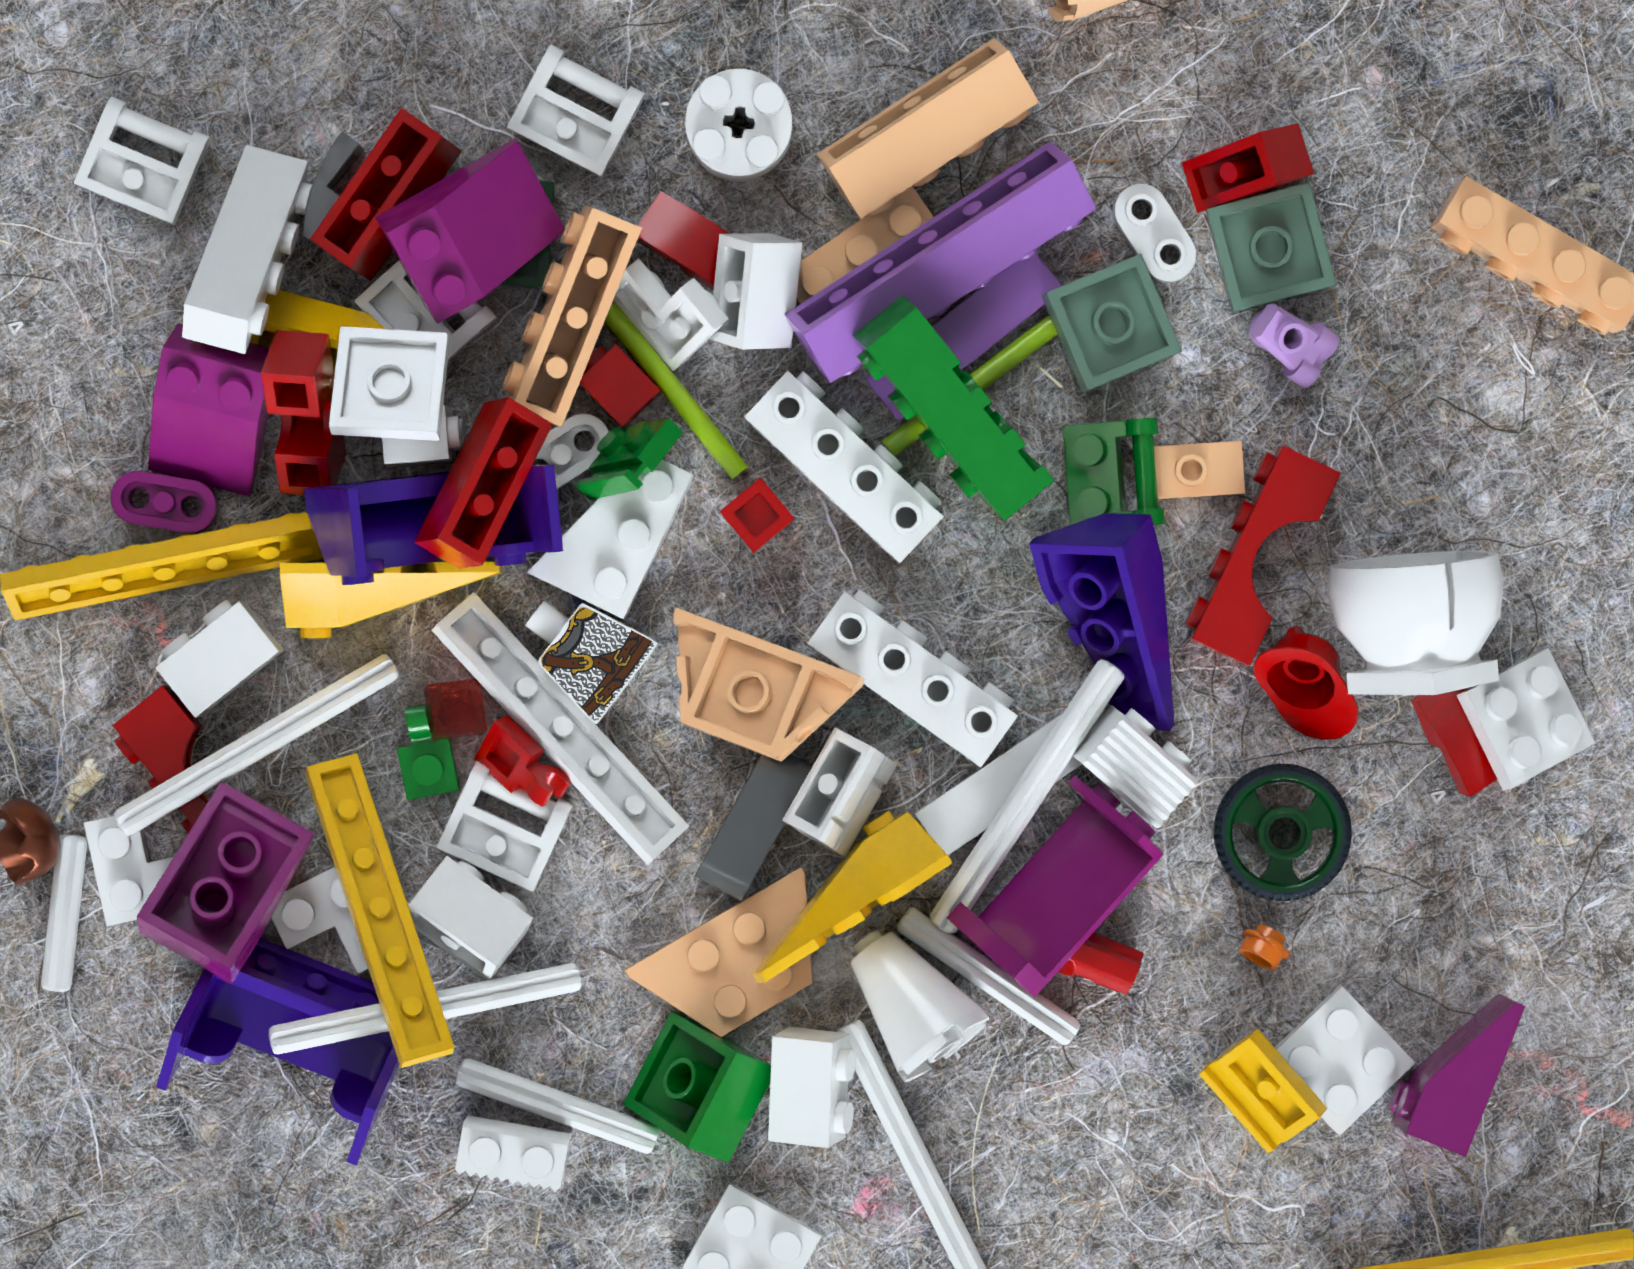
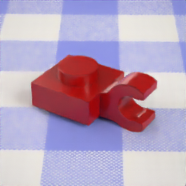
M508 715L494 721L474 757L476 761L490 769L489 773L510 793L523 787L530 799L541 807L547 804L552 793L558 798L563 797L571 783L569 777L562 770L551 765H544L538 761L544 749Z

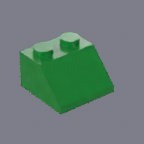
M671 1010L623 1105L684 1146L729 1163L770 1084L771 1064L723 1036L720 1037L708 1028Z

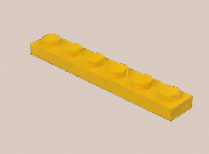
M307 512L288 513L270 520L250 524H234L225 529L200 534H184L175 539L145 545H130L121 550L96 555H80L71 560L41 566H26L16 571L0 574L1 592L14 620H20L280 567L279 563H303L323 559V555Z
M358 754L307 766L305 776L400 1067L404 1068L452 1054L455 1047Z

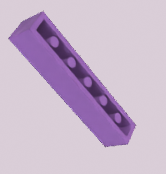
M1050 141L784 315L811 363L832 383L839 377L852 374L861 366V362L856 356L863 349L853 335L902 295L919 309L926 320L936 318L945 313L952 303L972 290L988 285L995 275L1016 261H1022L1031 257L1042 244L1059 233L1072 230L1078 226L1085 216L1097 208L1072 159Z

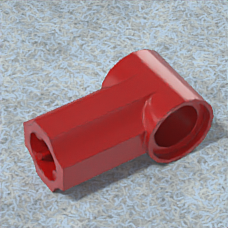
M1093 932L1058 972L1070 977H1074V974L1094 981L1093 983L1127 995L1138 974L1144 953Z

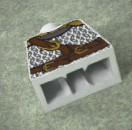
M544 600L525 625L550 644L537 663L595 724L602 720L659 645L653 638L585 603H581L569 619Z

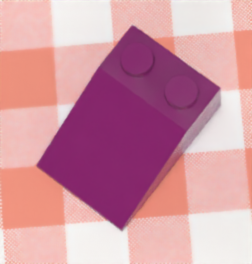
M516 138L375 217L425 308L437 324L484 298L558 238L565 229Z
M178 323L162 348L153 394L148 470L178 478L200 481L211 487L250 497L253 493L269 415L267 414L261 376L269 347L250 342L246 354L182 338L183 324Z
M221 781L136 916L139 932L232 984L260 940L314 838V833Z
M1497 994L1410 1073L1407 1083L1398 1082L1389 1103V1111L1394 1112L1391 1122L1406 1134L1466 1157L1525 1006L1506 996Z

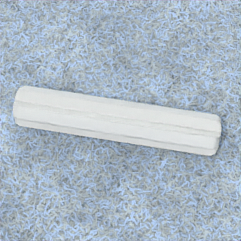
M70 834L59 836L60 849L53 871L41 979L43 989L55 992L68 991L72 985L87 851V839L83 836Z

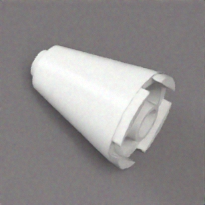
M875 930L853 947L857 955L850 964L897 1073L904 1082L911 1081L931 1070V1067L926 1062L927 1059L932 1063L941 1057L945 1059L950 1057L975 1037L986 1026L985 1022L990 1019L978 1004L894 932L882 935L879 930Z

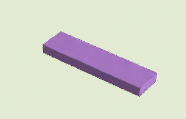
M1035 252L1031 257L1022 261H1016L998 273L988 285L978 289L932 327L961 362L959 368L964 370L1043 307L1045 303L1041 295L1062 285ZM870 375L865 381L895 419L900 421L903 416L888 398V395L894 391V388L884 376L876 381Z

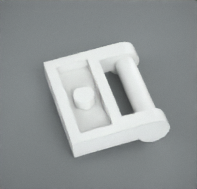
M551 44L510 119L507 129L602 178L631 121L638 112L646 93L633 86L627 90L565 58V51ZM556 76L618 108L613 120L609 121L547 89L553 77Z
M112 96L103 110L74 184L175 225L198 168L206 156L211 137L198 131H194L191 135L127 108V102ZM121 128L182 153L183 156L178 168L112 142L116 131Z
M399 260L354 300L363 312L369 313L385 329L448 333L450 339L448 362L497 319L496 315L487 305L482 308L475 302L458 312L466 322L456 331L446 320L437 324L425 308Z
M476 761L436 848L534 892L574 804L559 798L557 802L549 799L547 804L541 807L530 799L523 787L510 793L489 773L490 769ZM482 791L547 821L542 835L540 836L475 806L480 792Z

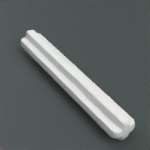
M910 907L907 909L897 924L899 933L1062 1045H1068L1079 1031L1081 1025L1076 1018L1039 993L1034 998L1000 966L954 934L946 933L936 927L929 917L916 908Z
M470 1058L465 1059L461 1063L456 1077V1084L461 1088L646 1154L651 1153L659 1134V1128L651 1123Z

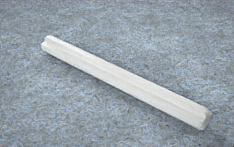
M387 654L380 655L117 809L114 813V818L118 826L126 836L137 833L217 786L221 781L229 779L394 682L399 676L396 666Z
M1103 659L1097 661L930 914V919L942 931L953 934L958 930L946 917L960 902L969 910L972 909L1124 680V673L1114 664Z
M569 963L436 992L444 1017L449 1019L576 992L581 989V976L578 966L575 963ZM380 1003L274 1025L269 1028V1041L274 1054H283L387 1032L389 1030Z
M855 1020L842 1026L837 1032L850 1033L849 1049L855 1052V1071L954 1269H987L864 1023L860 1020Z

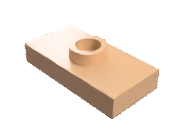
M1242 441L1154 446L1158 499L1245 494Z

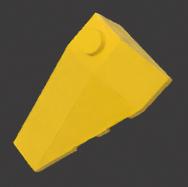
M430 562L384 568L382 571L374 572L375 582L342 585L341 576H330L326 563H279L286 628H300V638H332V627H347L503 573V566H495L494 562H484L483 566L461 569L448 562Z
M890 810L882 813L863 826L867 836L852 846L846 857L841 860L752 973L757 983L770 980L828 942L827 938L834 933L839 935L864 921L872 913L871 909L879 904L883 906L890 901L894 902L951 865L952 861L909 812L899 814L896 817H893Z

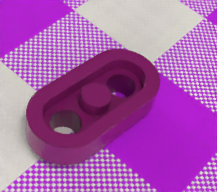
M132 471L122 475L115 482L111 490L110 498L114 512L123 521L131 524L184 533H199L208 529L215 522L219 512V501L213 489L207 484L196 480ZM144 488L149 494V502L145 507L139 509L132 502V494L135 490ZM190 497L198 498L202 505L200 513L195 517H189L184 511V503Z

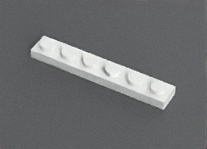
M474 592L431 630L512 719L544 749L543 752L569 777L571 783L647 865L689 827L600 728L583 713L540 667L530 652Z

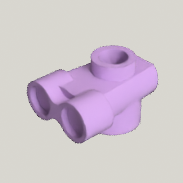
M1269 304L1253 317L1249 329L1253 343L1259 348L1269 351L1284 365L1283 374L1301 388H1308L1317 380L1322 363L1336 351L1340 341L1339 336L1322 323L1317 322L1310 325L1275 304Z

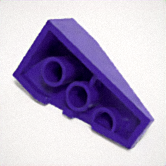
M1103 513L1033 538L1029 546L1041 590L1050 605L1058 603L1069 621L1071 627L1066 632L1075 646L1082 644L1094 665L1097 661L1103 659L1114 664L1124 673V680L1109 701L1110 706L1112 705L1124 715L1132 708L1145 718L1155 730L1170 731L1175 724L1164 570L1151 515Z

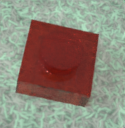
M477 679L426 685L423 691L432 741L485 734L488 728L480 683Z

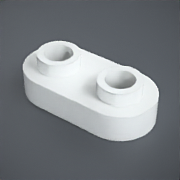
M1135 184L1123 190L1115 201L1113 217L1117 227L1135 255L1142 254L1150 276L1153 279L1162 283H1173L1183 279L1190 273L1195 264L1196 249L1165 197L1158 189L1148 184ZM1136 201L1148 203L1151 208L1149 218L1140 220L1134 217L1131 210L1133 203ZM1171 245L1178 250L1179 260L1176 264L1169 265L1162 261L1160 257L1162 247Z
M578 414L564 421L562 427L556 426L549 431L535 461L542 459L549 465H554L558 490L590 470V465L600 454L597 446L609 430L599 418L593 415ZM588 431L594 436V446L589 451H580L575 446V437L580 432Z

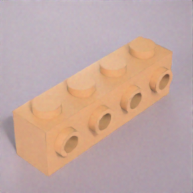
M993 38L816 155L847 205L862 219L867 215L874 216L886 211L894 204L895 197L912 185L918 187L933 180L939 174L940 167L956 156L961 158L974 153L984 144V138L999 128H1009L1020 123L1028 115V109L1039 103L1010 51Z
M1467 176L1456 182L1430 227L1442 234L1439 240L1449 248L1464 255L1471 251L1488 261L1485 267L1494 274L1511 282L1518 278L1534 288L1531 292L1533 296L1552 307L1559 309L1562 304L1580 314L1577 320L1582 325L1601 335H1605L1607 331L1613 334L1624 330L1634 314L1633 272Z
M587 205L583 206L581 214L576 212L571 214L562 236V242L567 243L568 246L561 264L552 262L543 282L542 292L548 294L541 313L533 311L525 326L522 341L528 343L522 361L521 363L513 361L505 376L502 391L508 393L507 397H510L552 424L560 427L563 426L641 232V227Z

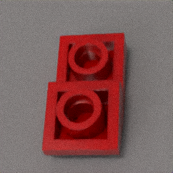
M660 191L637 224V226L642 228L637 243L679 265L685 275L692 279L695 278L701 284L714 290L719 234L730 233L695 210Z
M1467 688L1438 695H1417L1411 699V702L1430 745L1441 749L1458 792L1472 797L1496 781L1497 777L1456 696L1467 690Z

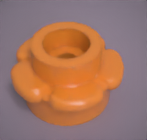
M1258 924L1255 930L1245 929L1241 935L1244 940L1238 950L1239 953L1260 967L1276 970L1281 959H1288L1290 956L1289 951L1283 945L1286 940L1285 936L1269 926Z

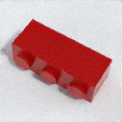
M401 107L310 240L353 271L372 281L393 251L375 217L442 180L462 150Z
M510 397L484 402L414 543L458 569L483 566L553 424Z

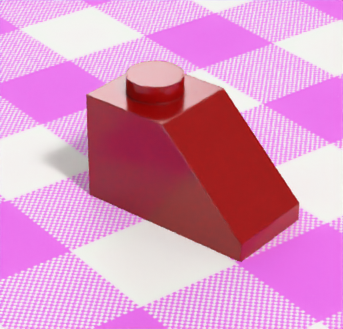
M1298 123L1261 131L1181 162L1197 213L1257 195L1314 174Z

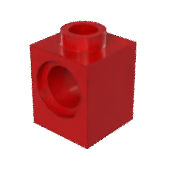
M616 344L609 351L601 345L592 352L584 371L585 374L580 381V385L622 428H626L662 393Z
M761 477L719 511L753 553H756L795 520Z

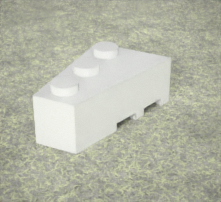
M661 460L653 472L644 473L638 477L643 483L639 490L599 498L562 536L563 551L546 552L527 573L609 613L626 619L690 487L694 475Z

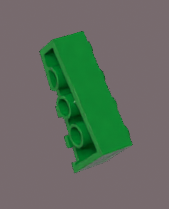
M903 295L853 335L863 349L856 356L876 381L884 376L891 384L894 391L888 395L890 401L907 421L915 415L923 425L925 430L918 435L937 460L941 459L944 455L947 456L956 468L949 476L968 499L977 494L1005 521L1055 481L1043 465H1040L1022 449L1026 445L1025 442L996 410L992 411L989 407L992 405L990 398L966 371L962 372L959 368L961 362L919 309Z

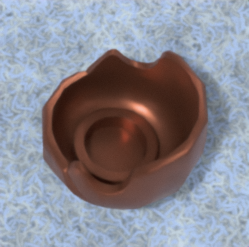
M20 798L3 804L0 810V819L6 820L7 823L0 832V860L9 878L17 886H20L44 875L54 867L60 849L59 833L50 815L35 803Z

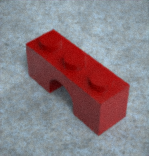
M276 330L261 371L267 414L281 415L280 436L274 452L279 488L282 494L304 495L305 488L337 484L346 457L344 435H331L329 429L335 376L329 334Z

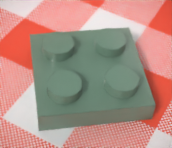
M1310 182L1205 210L1232 313L1337 285Z
M1142 254L1133 256L1041 295L1082 393L1182 352Z

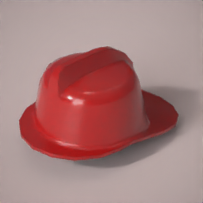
M1295 625L1288 629L1284 638L1280 639L1274 648L1261 653L1254 662V676L1259 685L1267 693L1280 715L1295 730L1308 737L1330 740L1339 739L1349 734L1356 725L1359 708L1353 694H1348V687L1341 677L1339 654L1335 647L1326 639L1313 634H1306L1300 626Z

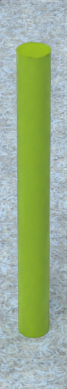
M617 303L611 304L604 322L653 383L661 390L662 394L732 480L735 479L749 466Z
M1050 315L1046 316L969 374L982 390L986 389L1057 335ZM914 416L881 442L896 457L919 439L918 435L925 428Z

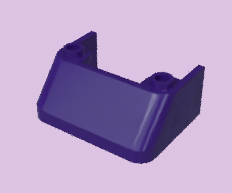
M532 465L487 556H494L495 566L527 563L526 553L563 551L554 465ZM450 471L305 488L306 512L330 576H341L342 585L375 582L374 572L382 571L384 568L444 561L415 544L414 541Z
M260 938L232 984L205 969L203 970L172 1031L156 1087L167 1090L184 1055L204 1063H219L232 1055L237 1043L244 1044L335 1080L330 1094L332 1107L342 1117L359 1124L346 1161L356 1166L381 1112L398 1069L399 1061L389 1031L288 1053L274 1054L269 1041L270 1027L378 1004L379 1000L373 982Z

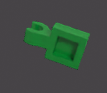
M428 704L407 707L404 710L412 744L397 748L407 800L460 790L450 737L434 740Z

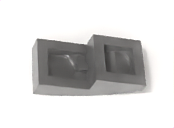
M343 131L323 160L308 198L303 236L311 241V236L339 198V195L333 191L364 150L358 142Z

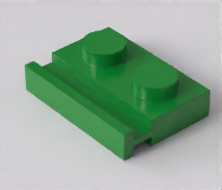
M669 418L647 423L641 421L634 426L612 429L602 438L597 446L600 454L589 467L594 474L590 478L579 480L575 487L589 500L639 490L643 483L638 477L641 474L654 471L683 431Z

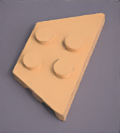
M677 607L674 611L673 621L674 625L677 626L679 656H676L677 677L680 679L682 692L679 696L680 721L688 727L782 762L862 688L865 679L857 674Z
M801 866L626 968L625 972L628 977L720 1037L811 985V954L766 982L757 983L752 975L807 905L806 880L803 868Z

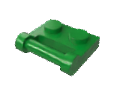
M1157 418L1063 426L1070 525L1103 513L1148 514L1152 517L1153 525L1165 524L1164 508L1158 507L1153 440V435L1158 434ZM1121 437H1132L1138 509L1133 511H1126Z

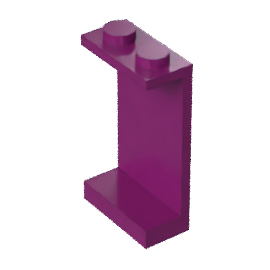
M1076 776L1068 784L1083 799L1081 804L984 911L977 917L960 902L946 917L1034 998L1164 855L1150 840L1156 832L1147 822L1133 811L1125 818L1116 810L1121 802L1099 782L1090 788Z

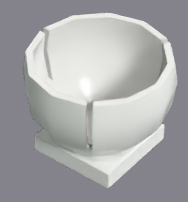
M1473 550L1420 552L1349 560L1331 565L1328 594L1336 626L1364 659L1363 669L1346 673L1348 694L1438 695L1499 681L1498 660H1480L1478 654L1501 617L1504 580L1498 554L1492 551Z

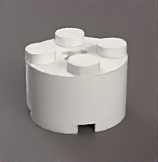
M729 69L706 78L696 89L689 101L685 118L688 143L698 162L714 176L732 182L755 180L775 168L789 149L792 138V113L789 102L782 89L770 78L759 72L748 69ZM737 113L745 114L747 123L754 124L753 129L744 130L742 138L733 137L732 129L724 126L726 121H734Z

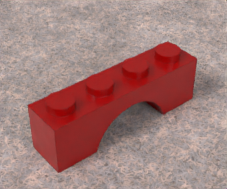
M1286 446L1278 447L1275 455L1268 452L1264 454L1253 477V481L1260 484L1252 503L1246 500L1242 501L1231 523L1230 529L1238 532L1229 551L1220 548L1207 576L1214 579L1215 582L1206 599L1200 596L1196 598L1187 616L1185 625L1192 628L1188 639L1245 666L1251 665L1273 619L1260 603L1254 590L1252 569L1256 553L1263 541L1281 526L1292 522L1319 521L1341 472Z
M162 685L112 726L120 735L114 741L124 756L134 765L141 761L152 774L153 778L148 781V784L153 789L192 766L191 755L193 745L203 725L192 715L169 685ZM204 794L179 807L186 816V819L181 824L187 834L209 801Z

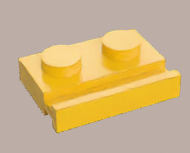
M1258 1028L1224 1051L1217 1059L1207 1063L1199 1073L1201 1078L1268 1154L1280 1143H1285L1320 1119L1327 1109L1325 1104Z

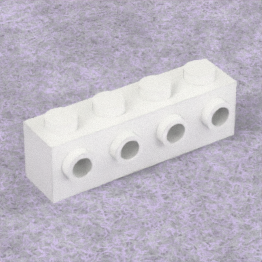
M249 145L245 146L184 303L182 338L246 354L252 335H262L269 313V304L265 303L268 293L277 295L284 273V264L280 263L283 253L292 255L299 232V224H296L295 220L298 214L305 216L308 198L313 186L306 183L308 161Z
M787 371L746 414L744 420L888 555L900 564L944 517L936 510L942 501L921 481H918L913 487L897 473L903 467V464L884 446L880 444L873 451L858 436L865 429L843 408L836 414L829 410L820 401L826 392L806 373L802 372L795 378Z
M860 589L854 597L844 591L807 644L842 669L865 679L864 684L976 765L982 767L1018 717L1017 714L1009 709L1014 699L990 682L987 683L983 690L965 678L971 671L968 666L946 651L938 659L922 647L928 639L926 636L903 620L897 628L892 626L879 616L885 607Z

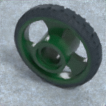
M1294 764L1262 766L1239 778L1223 796L1216 812L1213 830L1218 858L1231 879L1247 892L1272 901L1303 899L1326 887L1342 869L1349 854L1352 839L1350 815L1337 789L1315 771ZM1291 782L1314 792V797L1311 803L1301 811L1285 805H1274L1266 808L1259 801L1256 789L1271 783ZM1287 817L1293 821L1296 827V836L1289 845L1276 847L1269 838L1270 826L1275 820ZM1244 822L1254 827L1253 834L1256 844L1264 853L1269 855L1268 866L1259 877L1244 866L1236 853L1232 836L1233 824ZM1319 828L1333 830L1332 843L1325 860L1314 872L1300 880L1294 873L1292 859L1301 856L1308 849L1313 830Z

